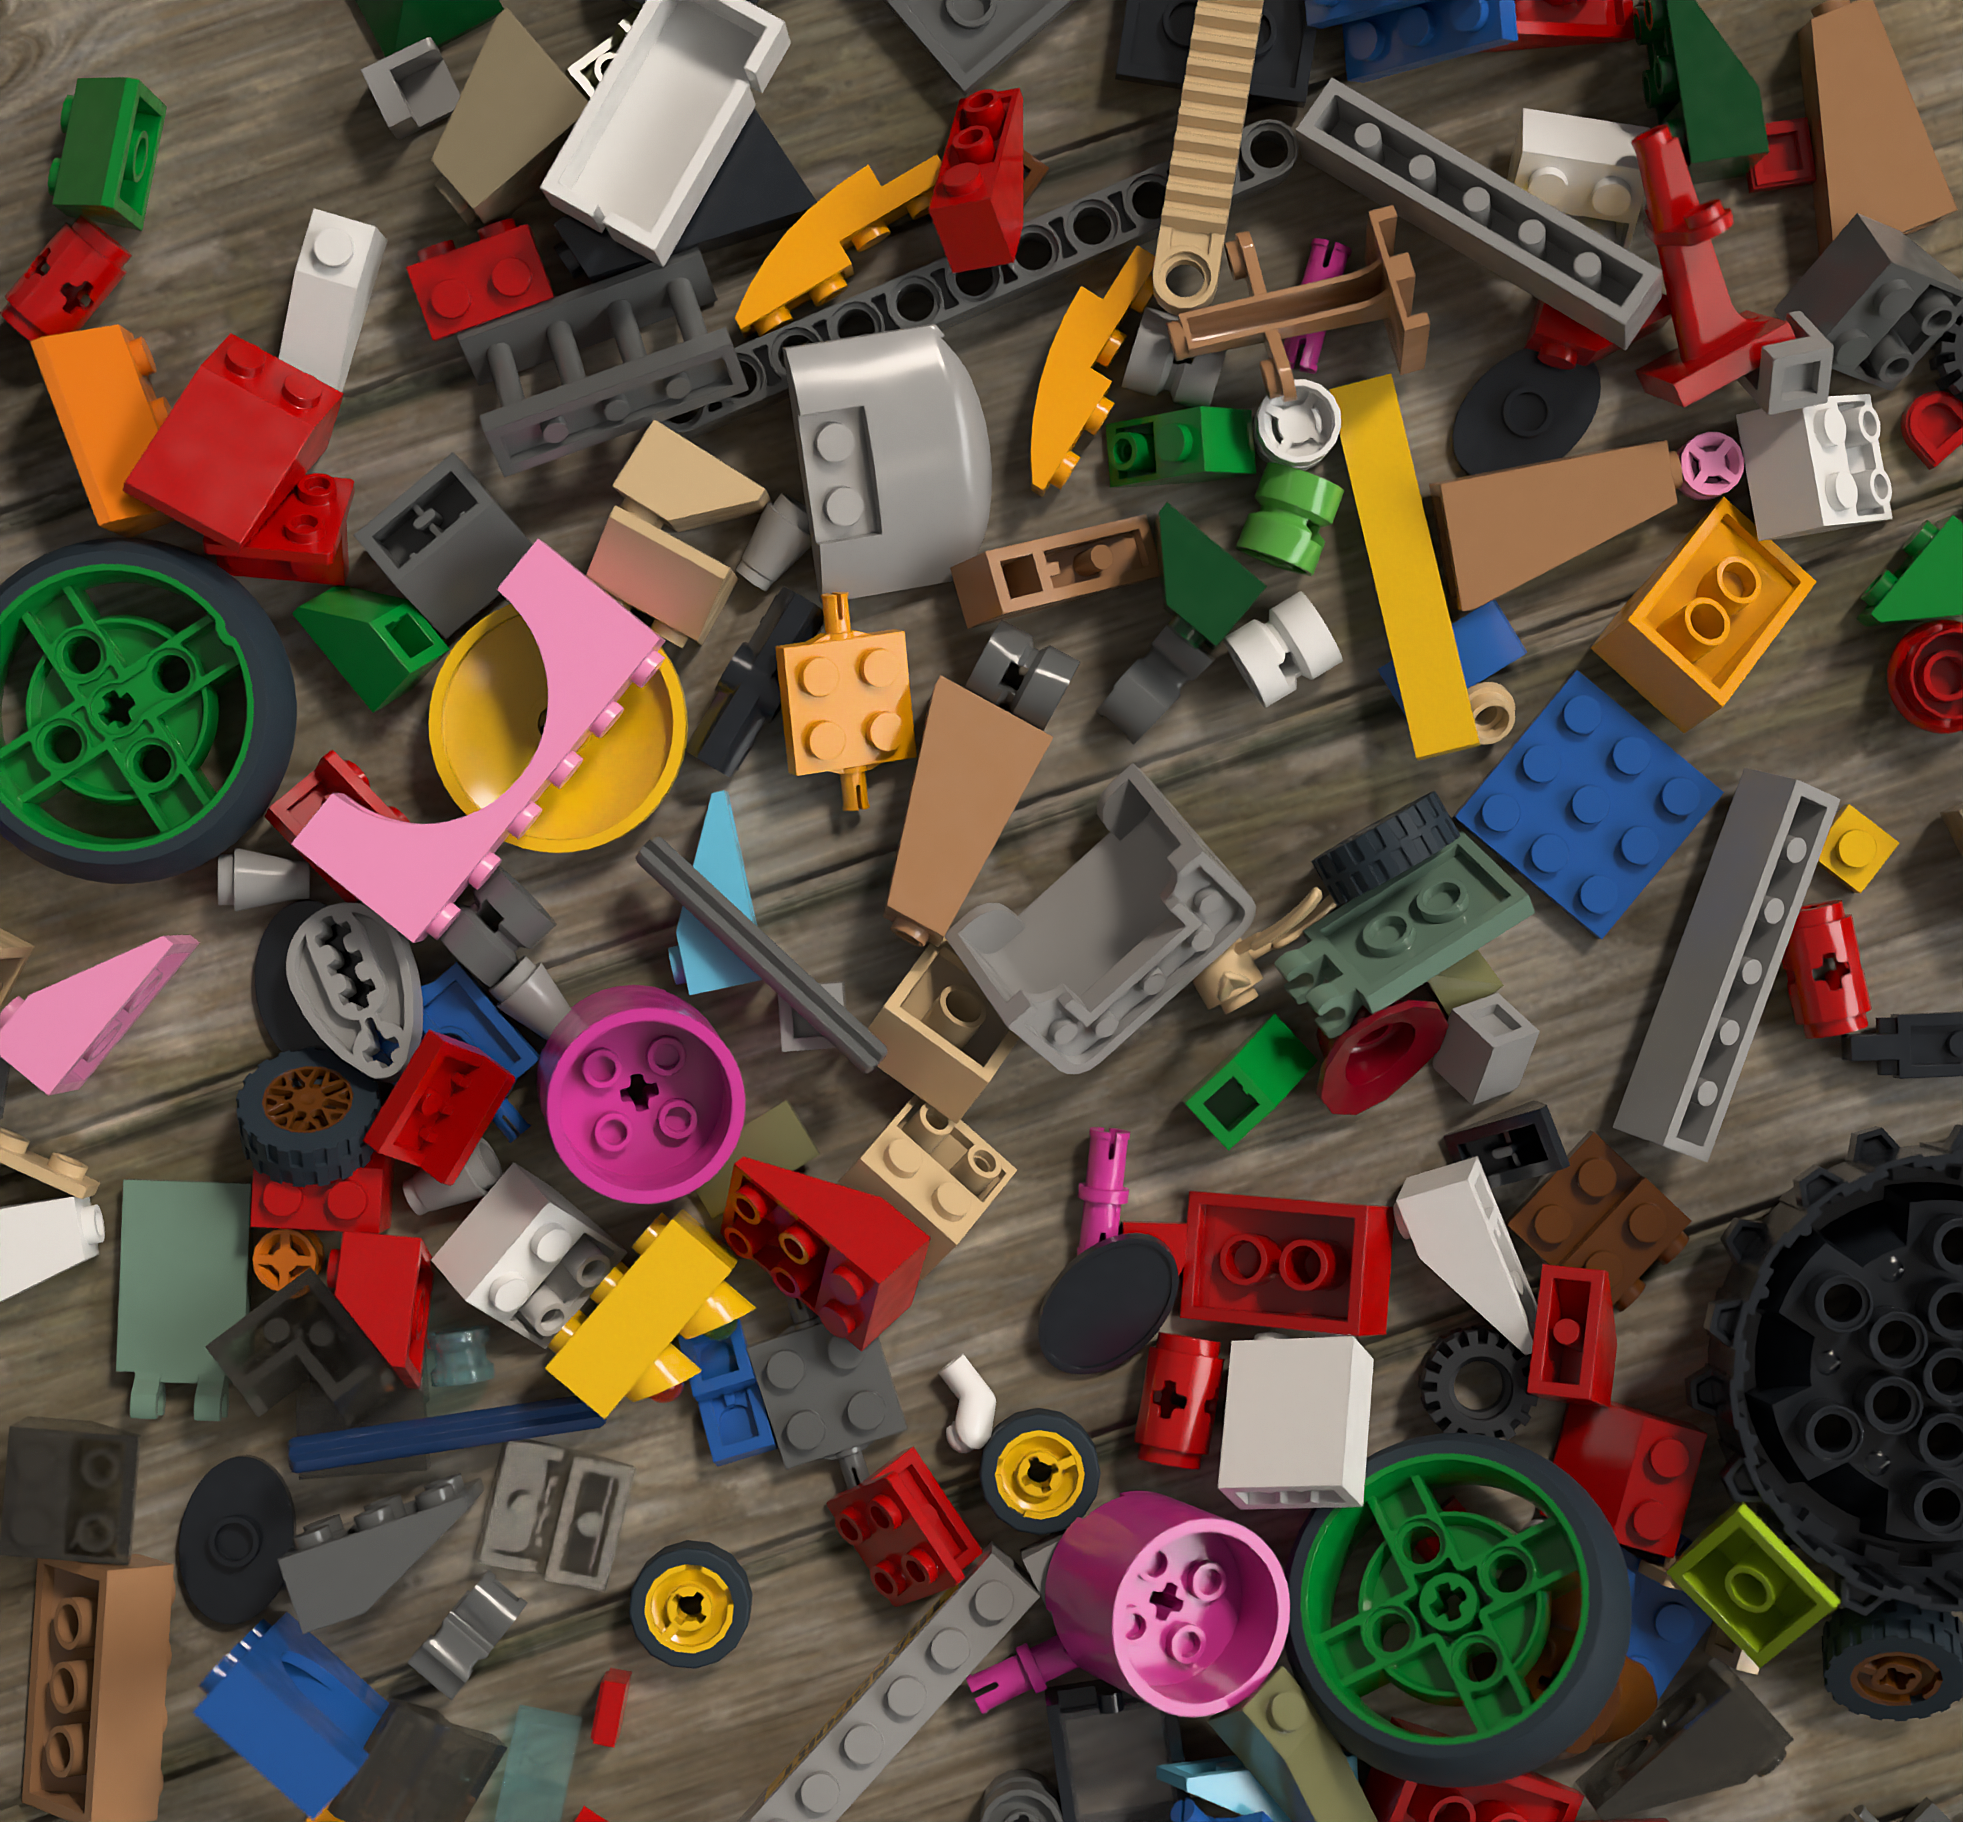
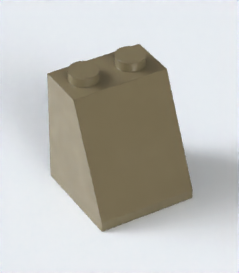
M508 8L496 17L431 158V161L443 176L434 185L468 226L477 218L484 226L507 219L541 189L540 186L588 104L586 98Z

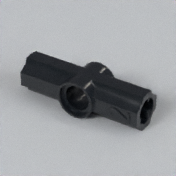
M785 586L781 588L778 595L776 594L765 616L762 617L760 625L749 643L743 642L724 670L715 688L718 694L686 745V752L732 779L752 749L754 741L765 723L768 722L770 724L782 708L775 646L806 642L820 634L825 625L823 609Z

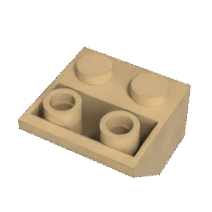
M914 1094L836 1184L882 1197L931 1237L919 1277L922 1281L958 1245L1017 1169L961 1119L957 1124Z

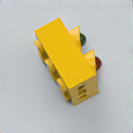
M684 1209L672 1220L661 1213L631 1247L641 1255L633 1266L628 1268L620 1261L589 1296L598 1304V1307L588 1317L581 1310H578L547 1345L556 1356L545 1369L603 1419L609 1415L624 1396L631 1402L640 1401L648 1397L657 1403L663 1404L676 1400L684 1389V1381L697 1375L702 1369L670 1343L679 1333L685 1339L703 1335L713 1341L725 1340L737 1328L738 1318L756 1308L724 1281L740 1257Z

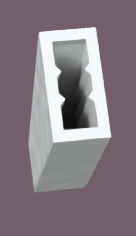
M73 1195L0 1207V1303L99 1255L98 1243L103 1242L105 1238L104 1221L99 1206L97 1204L91 1205L90 1197L80 1199Z

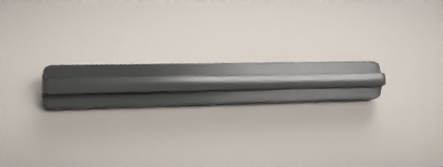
M655 836L645 843L635 857L637 863L848 1060L866 1074L873 1071L882 1062L888 1053L886 1046L664 839Z

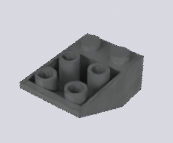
M460 1473L425 1485V1491L417 1494L415 1500L403 1503L401 1495L396 1494L364 1506L365 1512L354 1516L353 1521L343 1524L340 1514L304 1526L303 1533L291 1538L293 1546L278 1559L302 1633L305 1634L366 1613L475 1502L485 1490L481 1477L464 1483Z

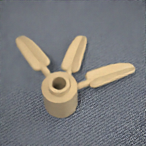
M1314 887L1285 917L1262 932H1257L1244 940L1239 938L1196 976L1192 982L1208 1010L1221 1005L1225 1014H1228L1258 997L1259 995L1253 985L1261 981L1263 976L1254 960L1271 950L1287 946L1304 935L1303 930L1327 916L1337 907L1331 895L1329 894L1318 905L1322 899V892L1317 887Z

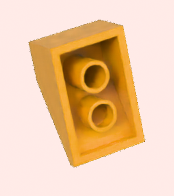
M1723 496L1625 603L1592 645L1591 649L1679 730L1686 733L1726 704L1817 581L1772 540L1758 541L1756 525Z

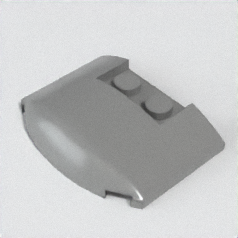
M936 324L783 348L819 602L821 604V594L848 592V599L954 581L950 567L977 556L984 540L990 515L992 495V465L986 422L970 375L959 357L942 339L945 335Z

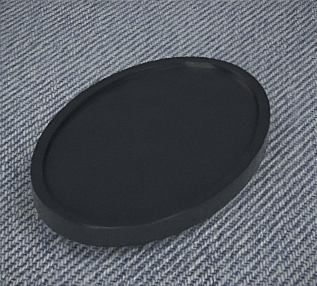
M1524 348L1494 365L1468 392L1454 420L1452 450L1461 469L1470 476L1564 457L1582 438L1595 416L1601 393L1600 375L1594 362L1587 366L1576 364L1574 369H1559L1542 363L1538 359V351Z
M305 900L286 906L270 921L259 944L255 964L257 1003L269 1035L282 1052L288 1050L290 1052L300 1051L306 1047H315L316 1050L330 1048L319 1037L303 1015L290 989L286 974V959L290 943L299 927L311 915L329 906L322 902ZM335 923L331 926L333 937L325 941V945H330L343 954L345 965L337 970V974H343L353 980L357 993L349 998V1003L353 1002L365 1009L369 1006L367 995L372 992V986L362 982L355 972V966L363 961V957H357L347 951L343 938L351 933V929H346Z
M1127 1233L1098 1242L1072 1260L1051 1285L1039 1313V1343L1048 1362L1066 1373L1092 1374L1110 1369L1141 1350L1165 1323L1177 1296L1179 1283L1178 1269L1170 1248L1157 1237L1143 1233Z
M239 1455L228 1458L216 1465L202 1478L193 1491L183 1516L179 1538V1562L183 1582L195 1606L205 1616L218 1623L238 1624L255 1617L274 1600L285 1582L278 1559L293 1546L291 1538L296 1536V1514L286 1482L280 1473L264 1459L252 1455Z

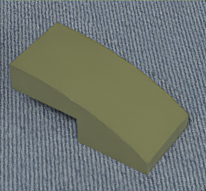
M786 1099L742 1127L739 1140L727 1162L709 1181L695 1191L713 1219L725 1211L734 1163L742 1156L794 1171L820 1155V1151L790 1102Z

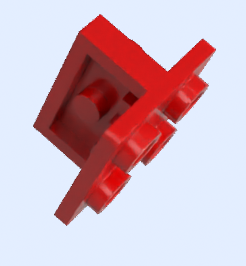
M323 473L304 475L239 553L205 535L203 538L204 552L216 555L217 565L231 576L345 586L349 573L346 519L355 494L354 480L331 477Z
M914 1446L898 1453L858 1486L838 1493L827 1501V1507L835 1517V1525L844 1540L854 1546L870 1570V1578L875 1588L884 1597L888 1598L895 1607L955 1587L965 1579L962 1570L983 1553L979 1544Z

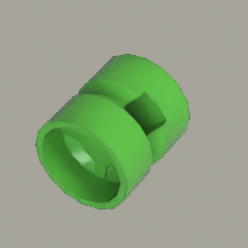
M1268 462L1255 494V499L1261 505L1260 511L1247 515L1236 549L1272 566L1305 576H1313L1325 544L1324 539L1319 534V530L1322 527L1332 525L1344 490L1338 485L1306 471L1279 463Z

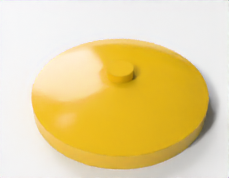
M512 604L492 612L465 633L447 656L432 692L428 721L432 756L445 788L466 815L481 810L510 789L530 764L544 732L548 708V684L545 665L532 631ZM662 647L658 650V653L665 657V660L656 673L642 688L632 682L617 701L624 708L617 721L603 737L598 738L593 733L589 735L576 752L583 758V761L575 773L560 789L551 783L535 802L543 809L536 821L521 838L517 839L510 833L504 840L505 842L524 849L550 853L577 852L593 849L623 837L637 828L659 807L678 776L685 754L688 734L687 706L683 688L671 660Z

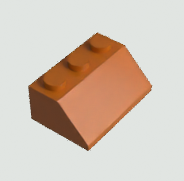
M116 324L45 336L30 341L98 526L123 537H133L176 521L172 517L122 491L125 480L172 410L164 396L156 398L148 375L156 373L157 370L151 351L144 338L141 336L134 339L131 332Z

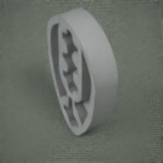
M339 903L325 907L311 915L299 927L290 943L286 959V974L290 989L303 1015L313 1029L341 1059L374 1079L387 1083L397 1082L410 1062L413 1053L419 1047L423 1032V996L419 971L410 943L402 933L366 905ZM335 923L346 929H351V933L343 938L344 946L349 953L357 957H363V961L355 966L357 977L362 982L375 986V990L367 995L369 1006L365 1009L353 1002L349 1003V998L357 993L355 983L351 978L343 974H337V970L345 965L343 954L338 949L325 945V941L333 937L331 926ZM375 1025L385 1039L393 1043H399V1048L391 1053L393 1064L389 1067L380 1061H373L372 1056L380 1051L379 1037L375 1030Z

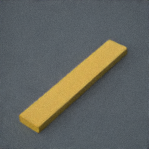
M1392 374L1329 389L1341 413V429L1339 434L1416 759L1420 761L1481 746Z

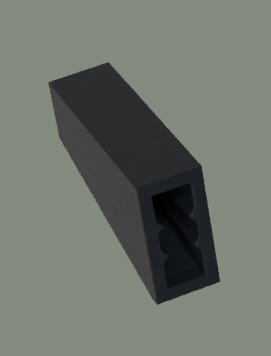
M755 108L671 255L697 246L702 255L792 227L811 206L817 203ZM568 214L553 223L563 239L553 248L574 279L586 273L593 284L653 262L613 240L606 227L600 233Z

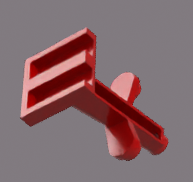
M1663 124L1638 135L1631 141V144L1636 153L1647 203L1643 208L1647 215V218L1643 221L1645 236L1657 248L1678 347L1638 368L1635 372L1645 393L1681 407H1686L1760 367L1762 346L1794 340L1796 337L1787 321L1748 310L1738 314L1734 309L1711 242L1712 238L1723 233L1734 224L1731 208H1723L1720 199H1713L1699 205L1678 137L1672 136L1667 124Z

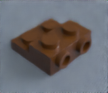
M1590 1130L1567 1154L1570 1166L1551 1172L1504 1223L1548 1265L1607 1271L1609 1273L1613 1307L1622 1312L1645 1289L1646 1284L1639 1277L1655 1260H1658L1664 1266L1684 1249L1689 1241V1237L1683 1230L1692 1221L1646 1177L1641 1176L1605 1141Z

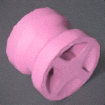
M1706 432L1697 435L1677 451L1683 476L1682 487L1679 490L1694 500L1708 501L1727 493L1738 484L1744 472V457L1740 446L1733 438L1720 432ZM1693 457L1698 461L1699 473L1696 468L1697 462L1693 460Z

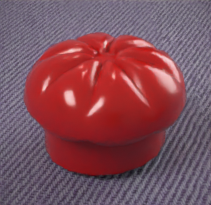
M1938 619L1916 626L1900 639L1889 660L1887 684L1895 707L1907 721L1927 732L1952 734L1963 731V622Z

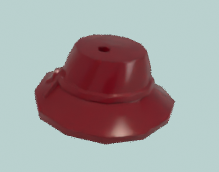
M1397 1000L1373 1014L1363 1005L1356 1012L1351 1026L1344 1033L1334 1038H1328L1318 1027L1316 1036L1325 1059L1322 1063L1316 1095L1332 1114L1358 1115L1388 1099L1440 1050L1449 1024L1437 1003L1416 1000L1402 1002Z

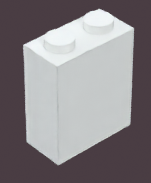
M1264 1332L1255 1335L1254 1340L1231 1341L1218 1489L1239 1509L1363 1507L1374 1359L1354 1336L1317 1332L1315 1338L1291 1339L1284 1334Z

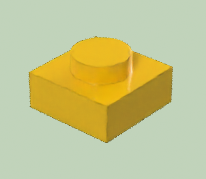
M1845 804L1833 819L1817 865L1855 894L1862 893L1899 845V842L1853 806Z

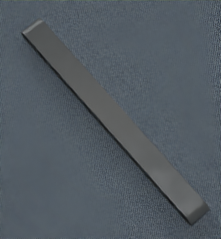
M1267 119L1243 128L1231 206L1277 187L1287 179L1296 162L1299 149L1297 137L1289 126L1278 120ZM1259 141H1272L1279 145L1283 151L1284 162L1278 167L1270 169L1261 167L1253 160L1250 148ZM1171 159L1023 223L1018 247L1026 242L1034 241L1046 246L1050 252L1051 260L1042 269L1035 271L1027 270L1020 266L1016 259L1014 263L983 268L992 277V285L984 294L970 296L963 293L956 285V279L960 272L952 273L947 257L941 258L734 348L740 366L750 369L757 375V384L753 392L743 398L727 397L699 407L695 416L686 423L676 424L667 419L659 423L686 440H690L789 398L787 373L781 364L783 348L797 342L810 344L840 339V328L850 318L862 317L869 320L875 327V333L928 324H936L941 331H944L1134 249L1137 245L1140 246L1159 237L1161 217L1152 220L1141 217L1133 208L1132 201L1135 196L1145 191L1157 192L1165 199ZM1088 216L1098 217L1106 223L1110 234L1100 244H1085L1074 233L1073 227L1077 221ZM921 292L929 296L934 303L931 314L924 320L917 322L908 321L903 318L897 308L898 303L906 294Z

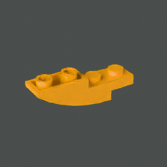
M937 154L882 187L868 164L839 183L817 201L816 204L811 206L781 238L749 285L735 315L736 323L744 338L755 332L761 337L787 326L793 321L790 312L811 299L815 306H820L842 294L849 287L845 279L854 275L852 263L845 253L846 249L854 245L856 250L861 252L876 245L891 233L887 225L908 213L913 220L929 214L930 202L942 163Z
M1138 245L1103 299L1083 286L1080 287L1063 317L1049 350L1037 393L1030 450L1031 489L1041 497H1043L1050 484L1060 490L1062 489L1081 458L1073 453L1072 449L1082 433L1086 430L1095 436L1115 405L1114 402L1106 398L1112 381L1093 369L1097 362L1106 368L1109 367L1127 338L1126 334L1118 330L1131 308L1142 314L1154 296L1152 275L1155 256Z

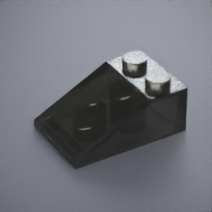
M1713 1658L1662 1703L1645 1723L1632 1734L1618 1742L1575 1782L1597 1814L1606 1821L1746 1783L1754 1775L1763 1777L1781 1764L1787 1755V1751L1784 1748L1794 1738L1725 1663Z

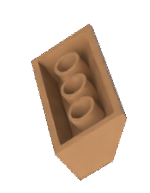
M56 1548L38 1549L22 1803L70 1822H148L158 1819L159 1796L163 1789V1774L161 1771L163 1733L167 1726V1710L165 1707L167 1669L170 1666L172 1657L169 1643L171 1606L176 1595L173 1579L174 1564L133 1553Z

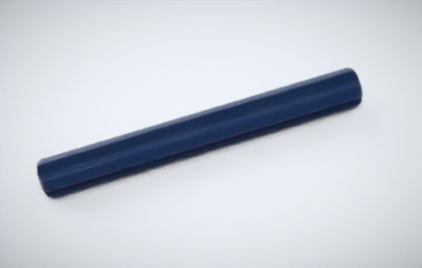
M575 1395L293 1437L287 1443V1456L291 1471L297 1474L596 1429L606 1424L607 1417L603 1419Z

